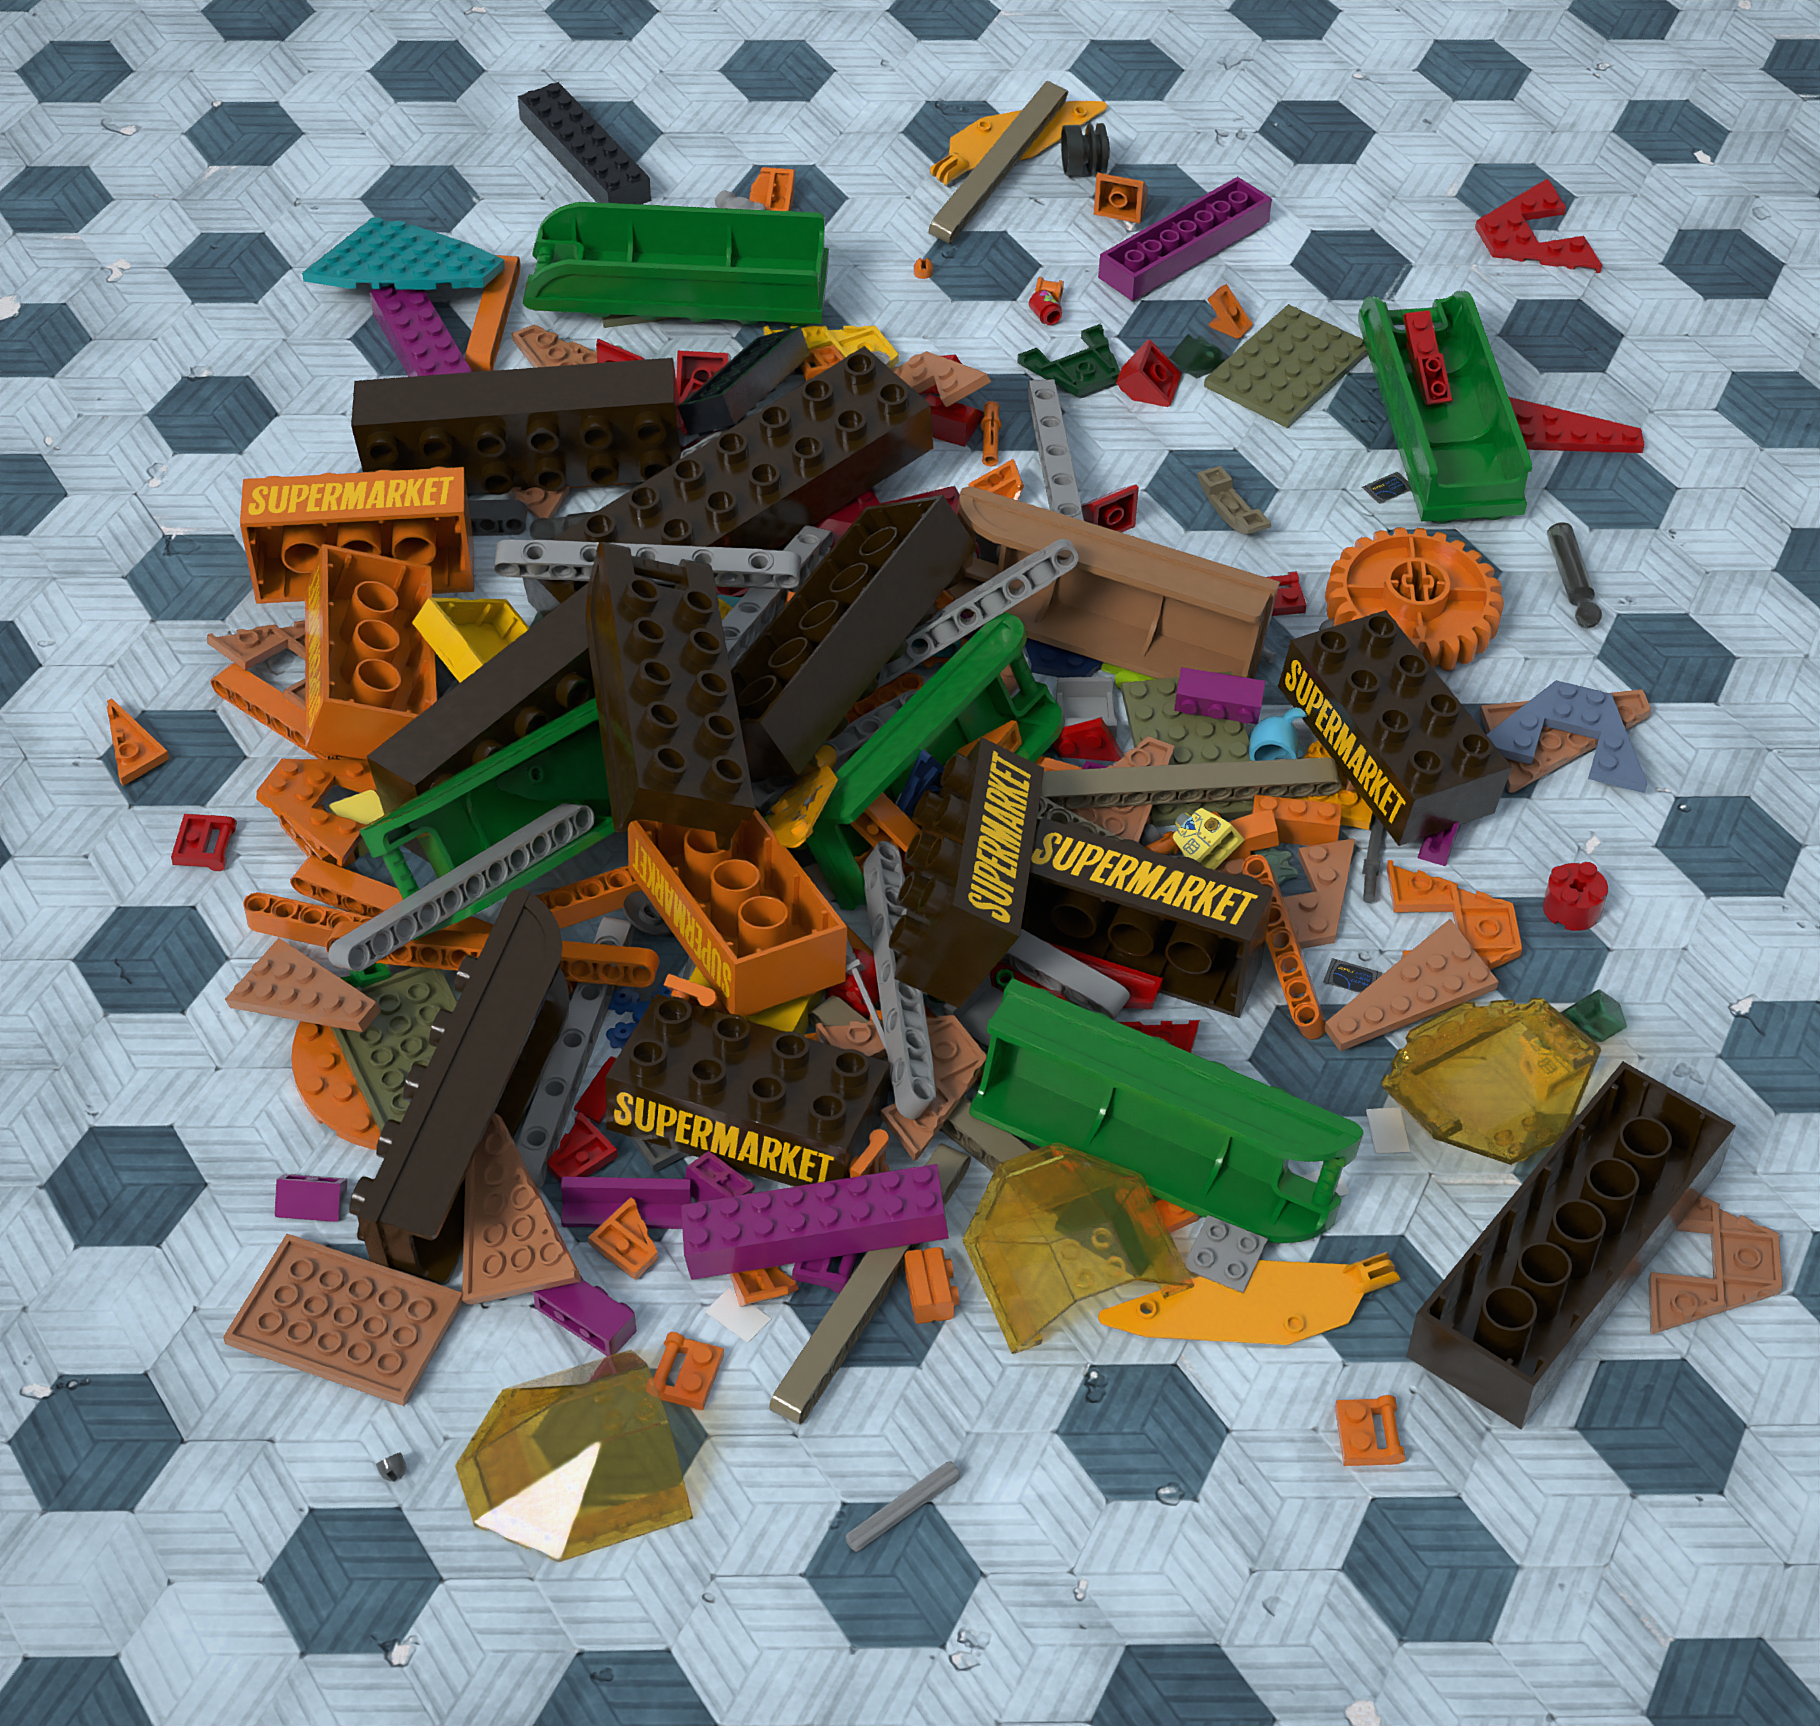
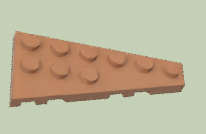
M1449 919L1327 1020L1324 1030L1339 1051H1343L1497 989L1499 981L1452 920Z

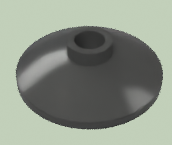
M643 891L633 892L626 897L623 903V912L632 925L643 932L653 935L673 933Z

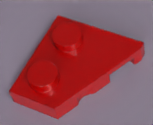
M1102 717L1063 727L1059 737L1052 743L1060 758L1118 762L1123 758L1122 750Z
M582 1112L576 1115L574 1126L569 1134H564L559 1148L553 1152L547 1162L548 1171L560 1184L562 1177H588L618 1157L617 1149Z

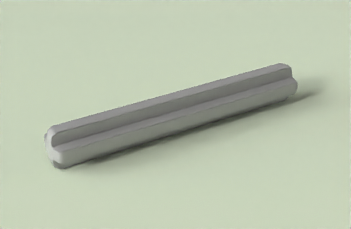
M951 1461L944 1463L848 1532L845 1536L848 1546L854 1552L861 1550L959 1479V1469Z

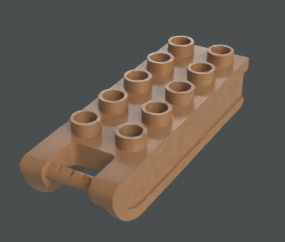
M964 487L961 489L957 509V517L974 543H976L978 533L980 536L1000 544L1001 550L998 565L974 558V552L963 565L966 571L964 578L955 586L947 589L948 594L954 600H957L1059 539H1067L1074 544L1077 551V565L1048 586L1005 611L1022 621L1027 632V638L1156 679L1179 677L1181 667L1214 673L1232 671L1233 676L1254 679L1259 668L1280 584L1279 581L976 487ZM1062 550L1058 553L1057 558L1060 560L1068 559L1071 551ZM1019 579L1012 580L1008 587L1018 589L1022 586L1023 581ZM972 609L962 611L968 617H972L974 614Z

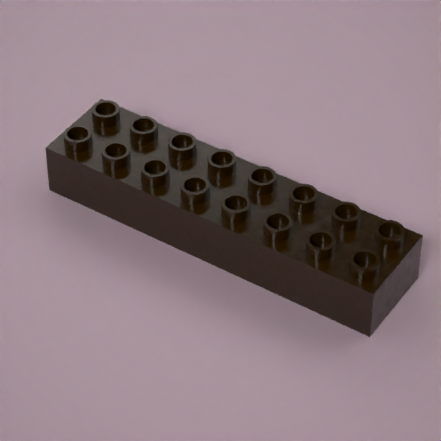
M864 346L817 376L807 380L804 384L775 402L765 406L728 431L721 433L718 437L694 452L679 459L673 465L647 481L635 486L629 492L600 510L588 515L585 519L551 540L775 550L798 535L806 525H814L932 450L934 445L931 405ZM522 578L528 602L543 617L589 583V581ZM657 584L659 586L673 589L675 587V585Z

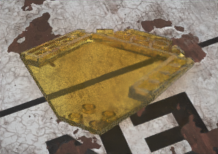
M1531 998L1528 1004H1515L1514 999L1490 1001L1489 1006L1476 1007L1474 1002H1464L1409 1030L1405 1037L1407 1044L1404 1049L1398 1050L1391 1062L1393 1069L1390 1075H1384L1381 1080V1086L1433 1139L1512 1165L1525 1160L1529 1155L1544 1147L1552 1146L1568 1129L1601 1053V1048L1542 998Z
M1059 1142L998 1163L962 1240L1009 1350L1013 1355L1042 1344L1043 1338L1040 1332L1076 1302L1133 1281L1157 1283L1163 1298L1194 1287V1283L1142 1174Z
M631 1349L502 1389L455 1464L475 1527L484 1531L489 1529L504 1535V1539L524 1548L530 1549L532 1547L546 1553L548 1558L557 1562H562L693 1519L667 1415L647 1363Z

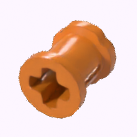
M1039 277L1035 292L1047 290L1057 303H1060L1063 295L1064 281L1053 282Z

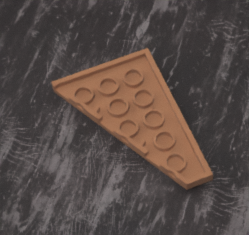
M531 325L512 333L513 342L533 368L597 363L596 351H591L589 348L574 341L567 343L558 339L557 334L547 332L544 328L537 325Z
M1643 689L1611 692L1626 730L1650 716L1651 707ZM1529 701L1481 705L1479 714L1486 733L1488 734ZM1543 726L1532 765L1506 759L1512 766L1506 782L1508 792L1518 791L1595 748L1598 744V739Z
M496 1113L493 1114L465 1176L462 1301L468 1305L581 1282V1275L502 1117Z

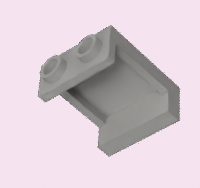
M1058 678L1056 702L1064 714V727L1102 717L1116 740L1117 718L1114 717L1113 678Z

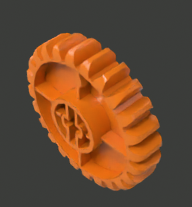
M1397 527L1391 536L1383 530L1375 531L1373 540L1368 537H1361L1356 540L1355 547H1346L1341 552L1340 560H1336L1332 565L1330 577L1327 581L1325 600L1327 602L1326 613L1328 619L1335 618L1333 626L1387 610L1434 670L1435 666L1439 665L1443 670L1451 671L1455 669L1457 661L1461 664H1468L1473 661L1475 653H1483L1488 648L1490 640L1496 636L1504 607V600L1501 596L1502 586L1499 580L1493 578V567L1487 563L1480 564L1482 555L1478 551H1464L1465 542L1454 540L1449 543L1446 541V534L1436 532L1433 537L1427 536V531L1424 528H1416L1414 534H1408L1405 528Z

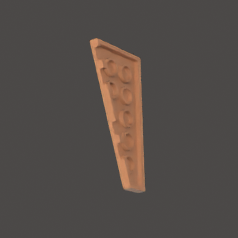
M280 938L273 943L225 998L228 1006L233 1009L364 1032L381 1012L376 1001Z

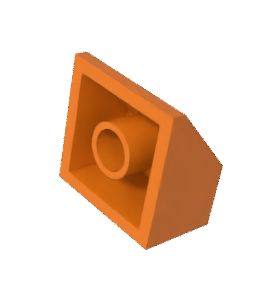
M1097 173L1094 215L1140 223L1147 207L1148 186L1144 181Z

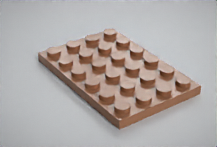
M286 1234L223 1338L226 1345L405 1406L462 1305L463 1292Z

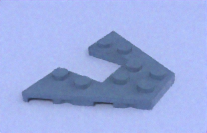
M1556 680L1486 734L1504 758L1532 765L1543 726L1598 739L1588 779L1642 793L1646 791V778L1611 693Z

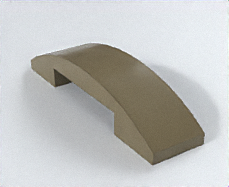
M1221 466L1197 472L1198 480L1208 500L1220 517L1231 528L1242 534H1251L1271 527V522L1259 508L1251 510L1233 489V479Z

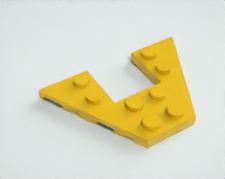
M765 326L764 336L784 330H770L769 326ZM807 326L801 328L809 350L834 345L842 356L846 358L849 354L865 346L871 352L880 351L887 354L890 358V369L899 362L898 352L876 326H843V330H828L826 326Z

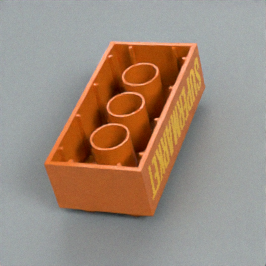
M433 467L420 470H378L376 472L323 473L321 475L268 476L265 478L243 479L240 527L256 604L305 601V590L322 544L431 566L432 594L474 592V542L464 467Z
M327 544L321 545L305 590L306 749L319 751L330 757L342 755L367 760V755L437 701L435 651L412 623L427 599L432 598L431 566Z
M756 809L749 821H741L731 839V846L728 851L717 848L715 832L650 820H636L629 824L628 861L630 874L730 1014L742 1017L757 1015L767 1008L799 997L812 996L818 993L819 990L845 982L846 924L787 848L780 845L774 831Z

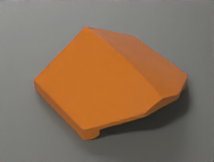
M763 167L751 186L749 200L754 203L764 204L766 210L790 211L794 201L795 169Z
M1014 459L968 483L969 487H976L1014 500L1019 499L1024 488Z
M778 1266L730 1274L740 1307L784 1296L799 1290L795 1280H792V1277L780 1270Z

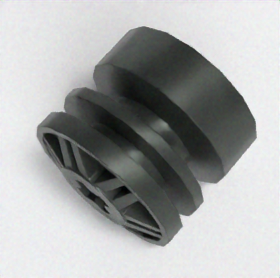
M1092 123L1087 124L1085 135L1082 134L1079 124L1063 125L1061 131V157L1064 174L1066 176L1081 175L1084 164L1087 165L1090 174L1095 173L1096 166L1099 173H1106L1110 156V145L1105 124L1097 123L1095 130Z

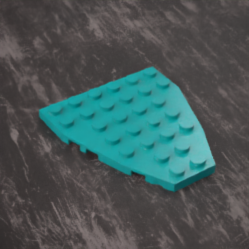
M374 217L357 228L356 231L347 236L342 242L335 245L333 249L324 254L319 260L312 263L302 274L303 282L356 289L357 283H371L372 289H380V287L389 286L394 283L395 289L433 290L436 289V284L451 283L452 289L464 287L481 288L485 287L505 269L504 259L469 243L415 225L405 224L404 221L390 222Z

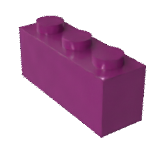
M1181 667L1174 711L1209 716L1214 719L1239 721L1244 724H1258L1265 681Z
M582 1276L581 1282L533 1292L535 1309L610 1359L637 1332L633 1310L627 1304L618 1303L610 1298L601 1287H593L584 1281Z

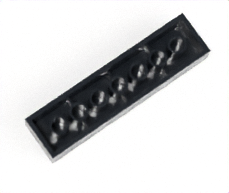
M559 82L551 83L545 87L517 96L519 118L522 123L596 202L644 204L651 201L650 177Z
M801 327L757 337L677 407L688 436L699 434L702 437L713 433L714 429L721 428L722 431L731 429L737 425V421L747 417V412L757 408L756 404L765 400L767 394L775 391L777 385L785 382V377L795 373L794 369L804 364L803 361L811 355Z

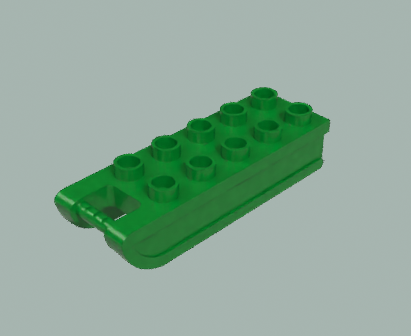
M598 202L567 204L551 212L538 228L533 248V257L537 260L534 275L529 274L523 297V305L530 310L589 313L591 316L599 318L607 317L611 314L638 315L646 320H654L662 316L684 317L694 322H705L710 319L737 320L748 325L756 324L760 321L787 322L791 326L803 327L810 323L822 324L829 264V248H825V216L822 213Z
M1456 291L1447 298L1435 299L1432 307L1397 310H1388L1386 302H1382L1378 296L1366 297L1358 313L1359 327L1421 522L1432 521L1443 524L1453 519L1484 518L1487 520H1498L1504 516L1525 515L1527 501L1524 491L1528 472L1532 470V461L1472 295L1468 291ZM1430 310L1439 354H1443L1452 396L1451 403L1426 406L1423 401L1407 353L1406 343L1408 339L1406 330H1398L1393 326L1405 325L1403 320L1405 313Z
M1003 612L988 621L835 773L838 781L812 828L813 833L806 841L841 909L854 911L858 905L867 906L864 887L865 879L854 857L863 855L872 845L850 823L854 822L882 792L894 804L896 803L923 749L944 767L958 749L1014 720L1017 721L1022 744L1015 751V754L1035 762L1061 734L1065 724L1064 714L1059 704L1051 695L1047 685L1036 682L1022 652L1027 640V632L1018 617L1008 612ZM1008 665L1020 688V691L1012 699L1000 675Z
M596 697L359 830L372 857L382 856L404 900L420 889L399 846L415 837L418 838L437 878H440L560 804L571 803L589 806L594 812V824L589 831L413 940L446 928L488 908L508 896L513 890L525 886L615 832L610 799L531 800L501 791L495 785V780L498 776L598 723Z
M1013 978L1004 989L1001 1005L987 1023L986 1031L991 1035L981 1085L969 1109V1114L972 1117L1204 1218L1210 1215L1268 1238L1267 1242L1296 1243L1310 1240L1323 1234L1334 1225L1341 1204V1198L1335 1191L1343 1168L1355 1159L1364 1134L1359 1124L1289 1095V1093L1279 1087L1268 1086L1232 1071L1222 1063L1208 1061L1177 1048L1162 1038L1151 1037L1113 1021L1105 1014L1089 1011L1058 998L1045 989L1034 988ZM1289 1160L1303 1162L1323 1161L1317 1183L1292 1173L1288 1167Z

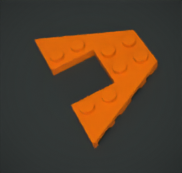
M281 759L257 789L256 800L265 807L271 808L273 813L280 819L285 817L289 820L297 833L306 840L314 842L315 847L320 851L325 849L337 859V865L342 867L363 838L359 830L366 824L340 817L324 810H318L317 807L334 785L359 793L368 790H374L377 793L368 760Z
M1392 860L1387 861L1386 869L1394 912H1453L1455 926L1489 970L1521 956L1522 945L1513 903L1503 899L1492 898L1480 891H1476V894L1457 888V883L1440 877H1430L1420 870L1414 873L1394 866V861ZM1411 950L1403 951L1401 959L1405 955H1407Z

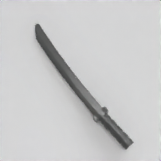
M1376 816L1374 817L1367 858L1364 859L1362 874H1365L1363 900L1366 903H1372L1375 900L1376 876H1378L1380 868L1378 858L1384 826Z

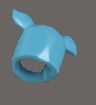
M1295 707L1289 709L1283 716H1272L1261 720L1254 727L1253 731L1248 734L1250 760L1298 759L1304 754V747L1299 743L1298 731L1292 722L1294 719L1307 717V714L1301 708Z

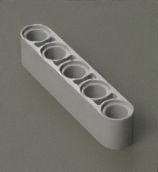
M1021 929L1020 937L1000 960V962L1044 987L1062 992L1074 1004L1092 1012L1105 1014L1112 1020L1115 1019L1130 998L1127 989L1118 982Z

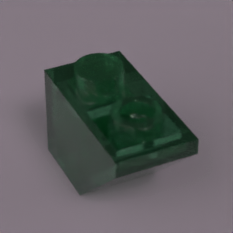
M1190 334L1185 336L1169 357L1184 372L1196 379L1212 373L1225 361L1221 356L1224 352L1213 343L1210 344L1200 335L1196 339Z
M1600 989L1550 1018L1553 1032L1560 1031L1576 1044L1603 1042L1627 1028L1620 1003Z

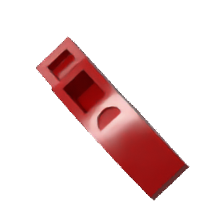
M1430 310L1405 313L1403 320L1408 339L1406 343L1407 353L1423 401L1426 406L1451 403L1452 396L1443 354H1439Z

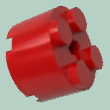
M1583 862L1581 864L1568 863L1554 867L1548 880L1543 901V911L1546 917L1554 924L1557 921L1565 925L1564 929L1571 931H1582L1592 928L1603 912L1608 894L1607 881L1597 871L1596 865L1591 862Z
M852 948L856 958L859 959L865 968L860 971V975L876 1008L880 1003L874 958L859 949ZM846 972L845 982L825 988L827 992L824 996L825 1000L834 995L864 1018L870 1015L854 975H849Z

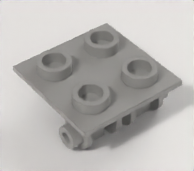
M1207 1215L1182 1269L1243 1293L1258 1260L1263 1258L1262 1251L1268 1238Z

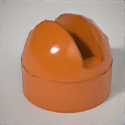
M919 258L915 261L914 275L917 278L927 279L933 275V264L928 258Z

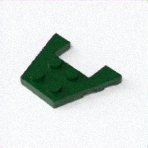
M1101 324L1081 331V339L1089 346V348L1050 362L1036 347L1018 354L1017 357L1019 365L1046 380L1054 379L1056 386L1076 397L1116 383L1120 373L1114 354L1109 349V342L1107 337L1104 336V329Z

